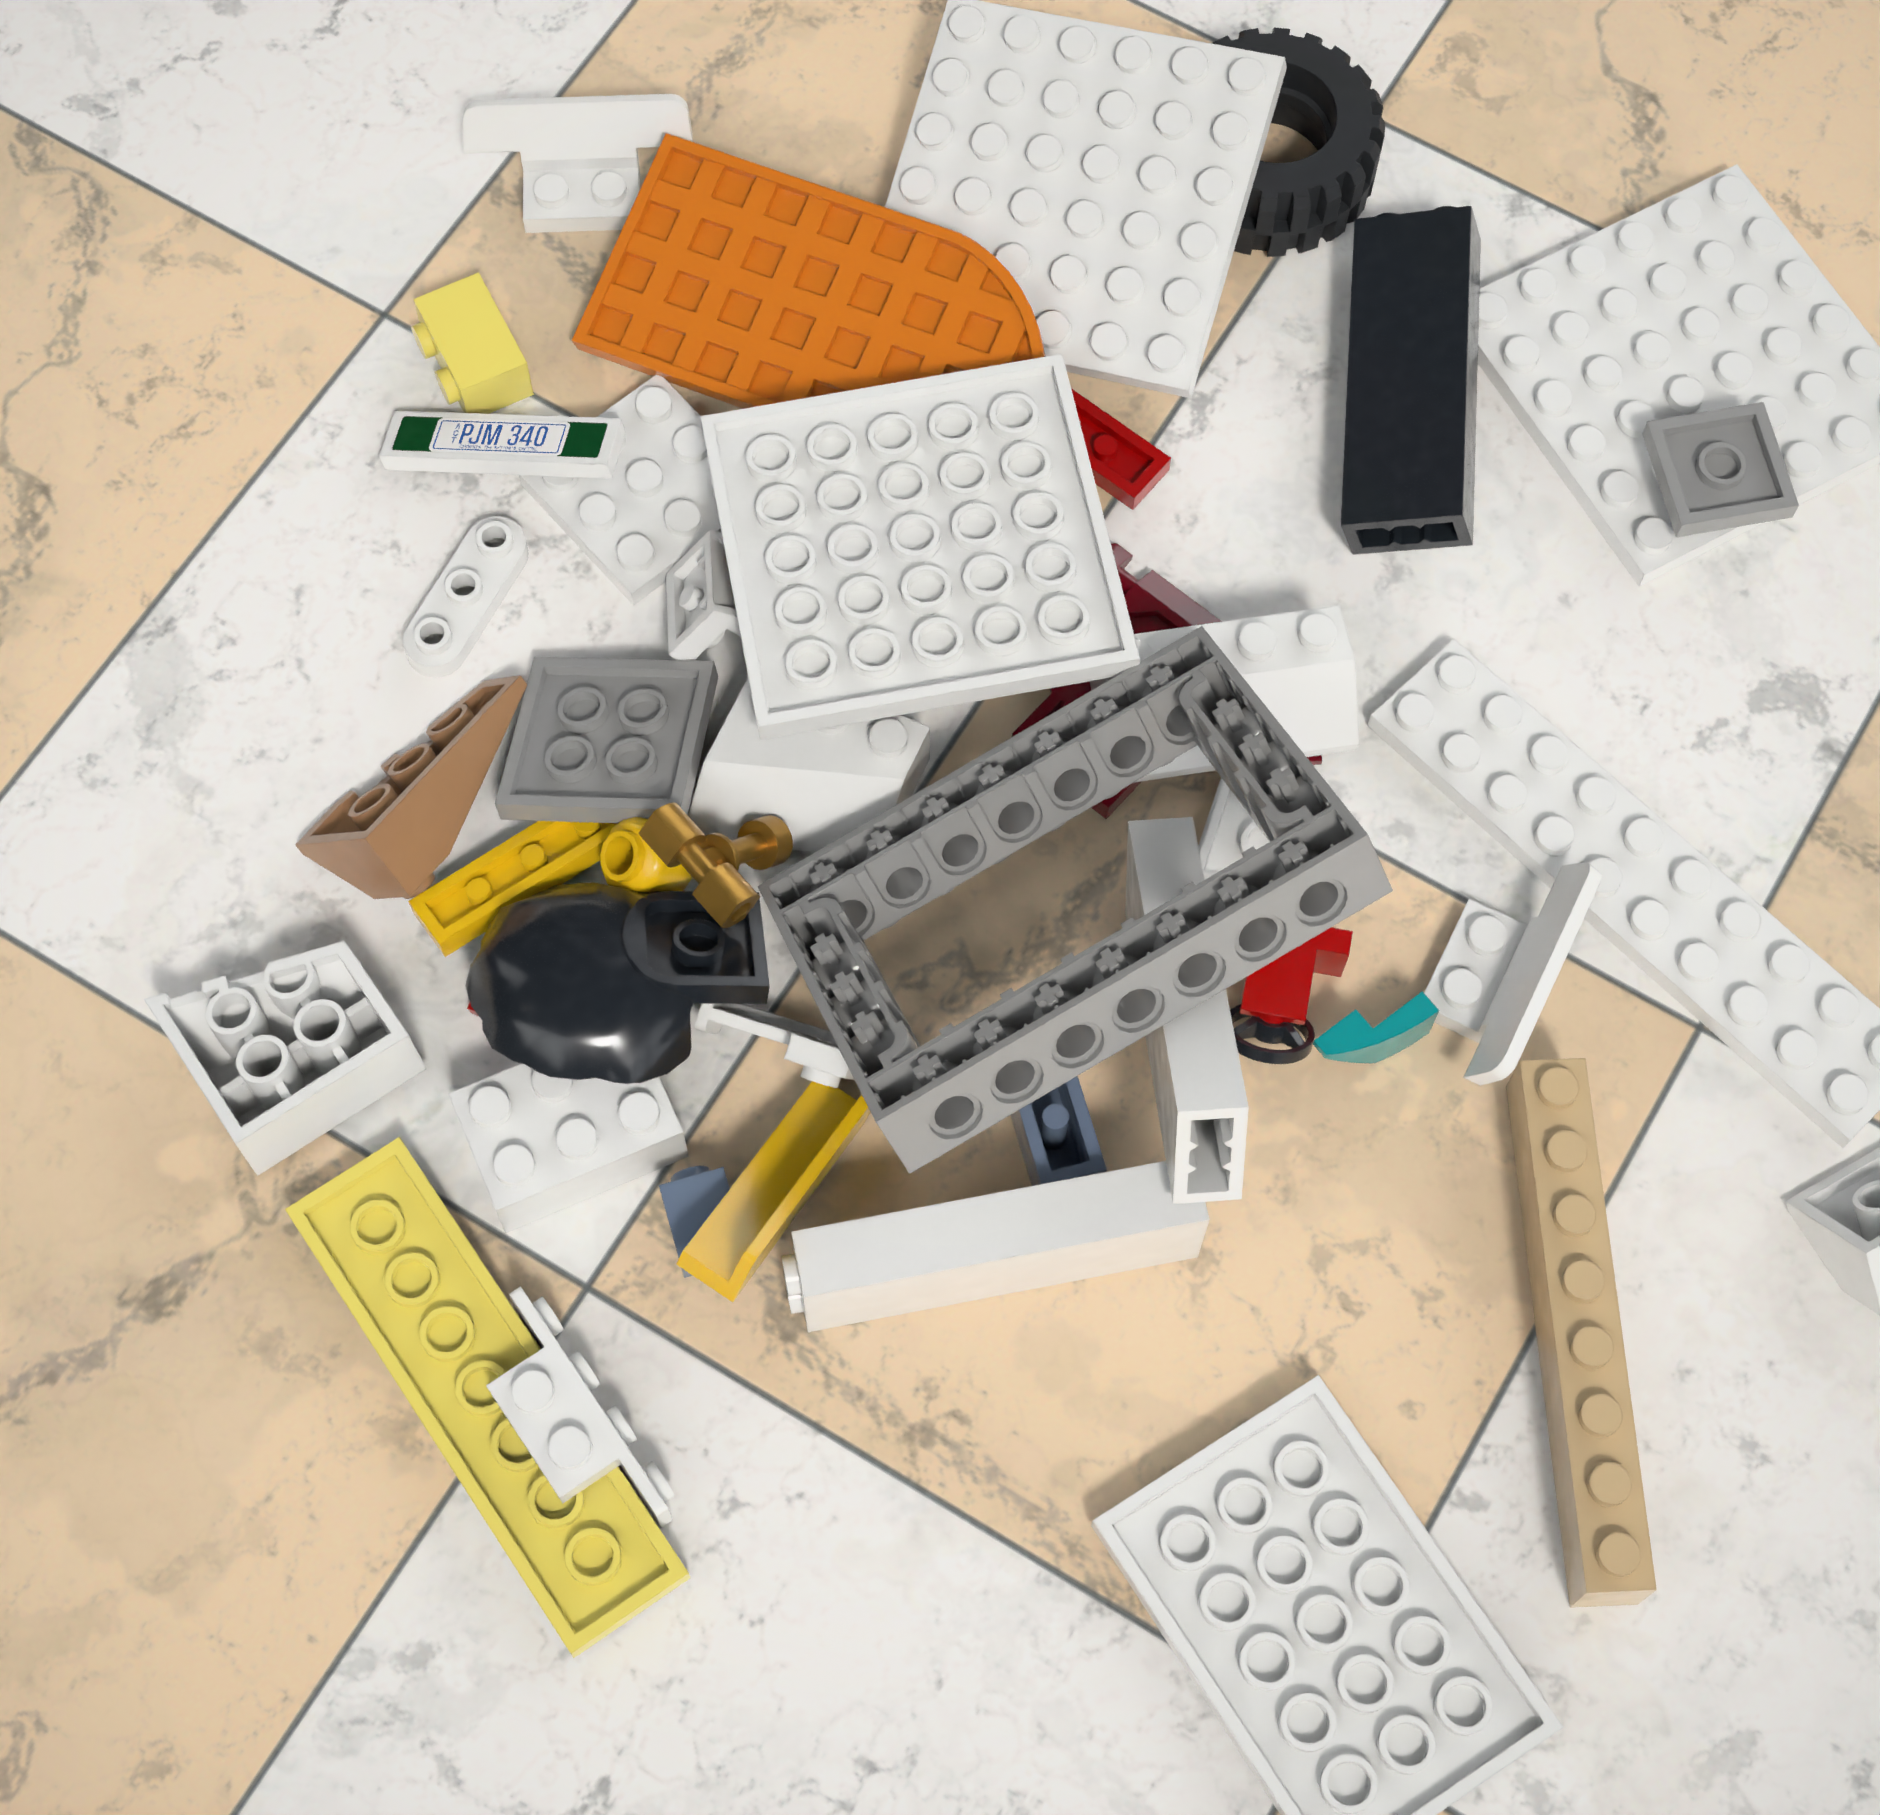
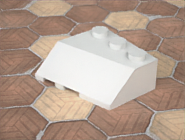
M747 678L704 760L688 816L705 835L720 833L727 836L730 840L737 839L740 828L746 822L767 815L776 816L788 826L793 839L792 850H799L803 856H810L912 796L930 760V727L905 716L897 715L760 740L749 678Z
M345 941L269 962L265 971L228 981L224 975L201 982L202 989L172 998L167 993H162L144 999L234 1143L257 1176L427 1069L409 1034Z

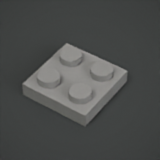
M1764 402L1647 421L1642 435L1676 537L1793 518L1799 503Z

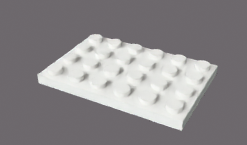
M1319 1375L1092 1521L1091 1527L1280 1815H1437L1564 1728Z

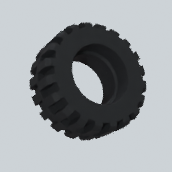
M1274 27L1273 32L1268 34H1259V29L1255 28L1239 32L1238 39L1231 41L1227 35L1212 43L1285 57L1287 69L1271 123L1283 125L1299 132L1318 150L1313 155L1294 162H1259L1234 249L1238 253L1251 255L1252 250L1267 251V257L1285 256L1287 249L1296 248L1299 254L1318 248L1321 237L1326 242H1329L1344 233L1347 223L1354 222V219L1360 216L1365 208L1367 198L1371 196L1385 137V121L1382 118L1383 105L1380 95L1374 88L1370 89L1372 80L1359 64L1355 67L1350 66L1351 57L1336 45L1332 49L1323 46L1322 38L1307 32L1305 37L1302 38L1289 35L1290 29Z

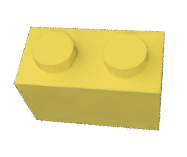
M479 272L413 299L419 323L411 326L412 333L423 357L428 359L435 356L441 368L435 371V376L442 394L449 405L458 401L464 413L490 414L534 395L527 362Z

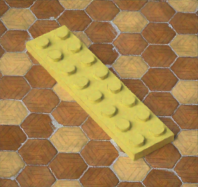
M400 1137L285 1209L573 1658L691 1578L689 1572L619 1467H616L562 1504L486 1386L541 1349Z

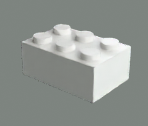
M521 1063L448 1093L505 1233L689 1157L684 1132L660 1077L642 1083L631 1084L613 1083L598 1078L583 1080L554 1078L541 1074Z

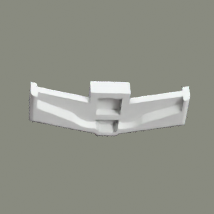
M701 1004L695 1023L696 1030L718 1034L722 1026L726 1025L787 1044L788 1047L784 1059L803 1065L800 1077L819 1084L838 1088L841 1078L854 1080L831 1032L745 1004Z

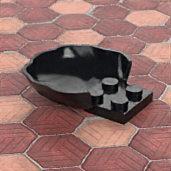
M594 882L555 885L530 897L501 907L493 918L480 942V951L470 965L465 984L471 1007L481 1018L482 1030L492 1049L508 1059L525 1064L546 1076L574 1080L598 1078L613 1083L631 1084L642 1083L666 1075L684 1062L691 1053L690 1012L694 1003L767 1004L770 985L760 898L743 920L731 927L722 928L692 895L694 891L640 892Z

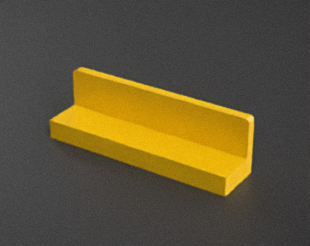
M812 1081L682 1251L676 1265L731 1302H734L864 1125L870 1110L862 1094L856 1100L839 1088Z

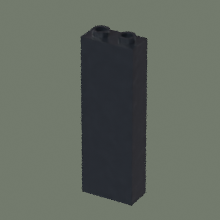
M1441 206L1428 211L1402 214L1382 213L1375 217L1354 219L1341 527L1353 555L1473 545L1481 238L1472 206Z

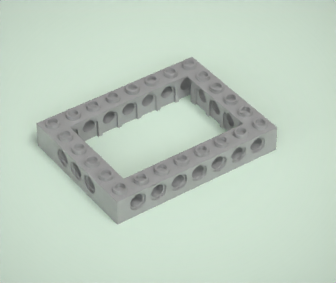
M1203 626L757 886L870 1112L909 1174L1393 891L1367 832ZM1198 746L1269 840V843L1257 850L1254 846L1241 853L1243 858L1197 885L1194 882L1189 883L1181 888L1182 894L1137 920L1131 917L1121 923L1122 929L1076 956L1071 952L1060 959L1062 964L1016 991L1010 988L1001 993L1000 997L1002 999L954 1027L951 1023L939 1030L941 1035L920 1046L864 940L883 929L893 926L901 918L937 897L949 893L956 886L994 864L1004 861L1012 853L1048 832L1060 828L1067 821L1105 799L1115 796L1123 788L1159 767L1171 763L1176 757Z

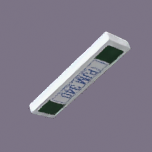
M395 411L379 457L385 470L612 479L626 431L621 418Z

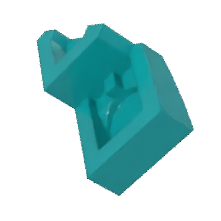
M1423 991L1374 1028L1355 1009L1315 1039L1313 1045L1325 1059L1349 1063H1377L1406 1049L1429 1034L1440 1010Z

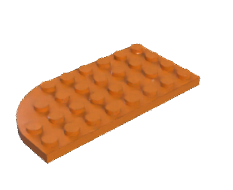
M668 133L665 134L572 338V342L578 350L650 376H662L670 383L742 409L1046 357L1037 321L1021 287L998 259L976 241L959 232Z

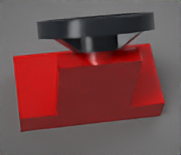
M1331 927L1246 977L1242 1003L1230 1010L1232 1023L1252 1016L1234 1028L1239 1054L1252 1060L1269 1064H1290L1298 1062L1310 1054L1315 1032L1306 1016L1313 972L1335 977L1342 976L1350 953L1353 931ZM1295 1028H1297L1302 1033L1306 1040L1305 1042L1298 1034V1032L1295 1030ZM1256 1038L1261 1042L1269 1044L1283 1043L1292 1049L1274 1050L1262 1048L1244 1039Z

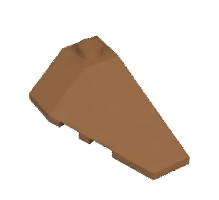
M522 676L484 680L427 728L426 733L431 739L428 743L419 744L407 750L401 756L394 754L380 767L387 777L360 798L351 790L337 801L295 844L299 851L373 899L400 897L410 899L425 891L435 879L433 874L435 869L450 854L523 696L527 683Z

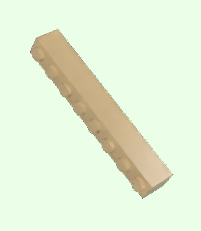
M1586 1058L1520 1060L1506 1085L1569 1605L1570 1608L1638 1605L1654 1593L1657 1588Z

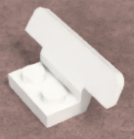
M676 94L474 100L465 107L463 113L464 153L520 152L523 167V223L525 233L622 230L640 191L638 148L660 147L666 133L693 142L688 105L682 97Z
M709 530L666 573L669 656L676 660H695L706 649L714 648L723 638L726 629L741 637L722 532Z
M1588 862L1561 866L1538 917L1531 918L1528 925L1476 901L1468 900L1424 992L1440 1010L1434 1023L1479 1043L1463 1078L1481 1086L1505 1079L1517 1066L1600 885L1601 873Z

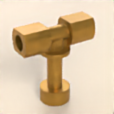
M675 802L656 809L638 833L667 867H676L681 864L699 885L692 895L722 928L731 927L743 920L760 898V895L738 872L739 866L746 863L753 869L765 870L784 863L790 857L793 848V839L788 826L776 816L767 815L746 822L740 828L737 839L730 840L727 836L720 833L705 835Z

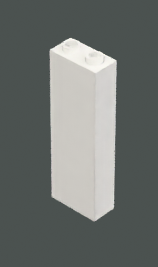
M1193 817L1128 821L1125 915L1126 920L1131 917L1137 920L1182 894L1181 888L1189 883L1194 882L1197 885L1205 880ZM1225 989L1145 1036L1173 1204L1242 1199L1249 1106Z
M1166 1161L792 1231L794 1254L781 1257L791 1314L804 1312L807 1331L813 1332L1198 1258L1210 1219L1205 1202L1173 1204Z

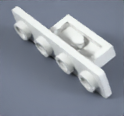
M520 1286L509 1295L518 1314L542 1349L486 1385L489 1392L562 1504L620 1466L658 1525L662 1528L672 1521L670 1511L665 1504L666 1501L675 1496L672 1489L653 1461L641 1468L627 1447L637 1440L634 1432L616 1406L604 1412L591 1392L600 1385V1382L582 1354L577 1351L568 1357L556 1340L555 1336L564 1331L549 1304L543 1297L532 1303Z

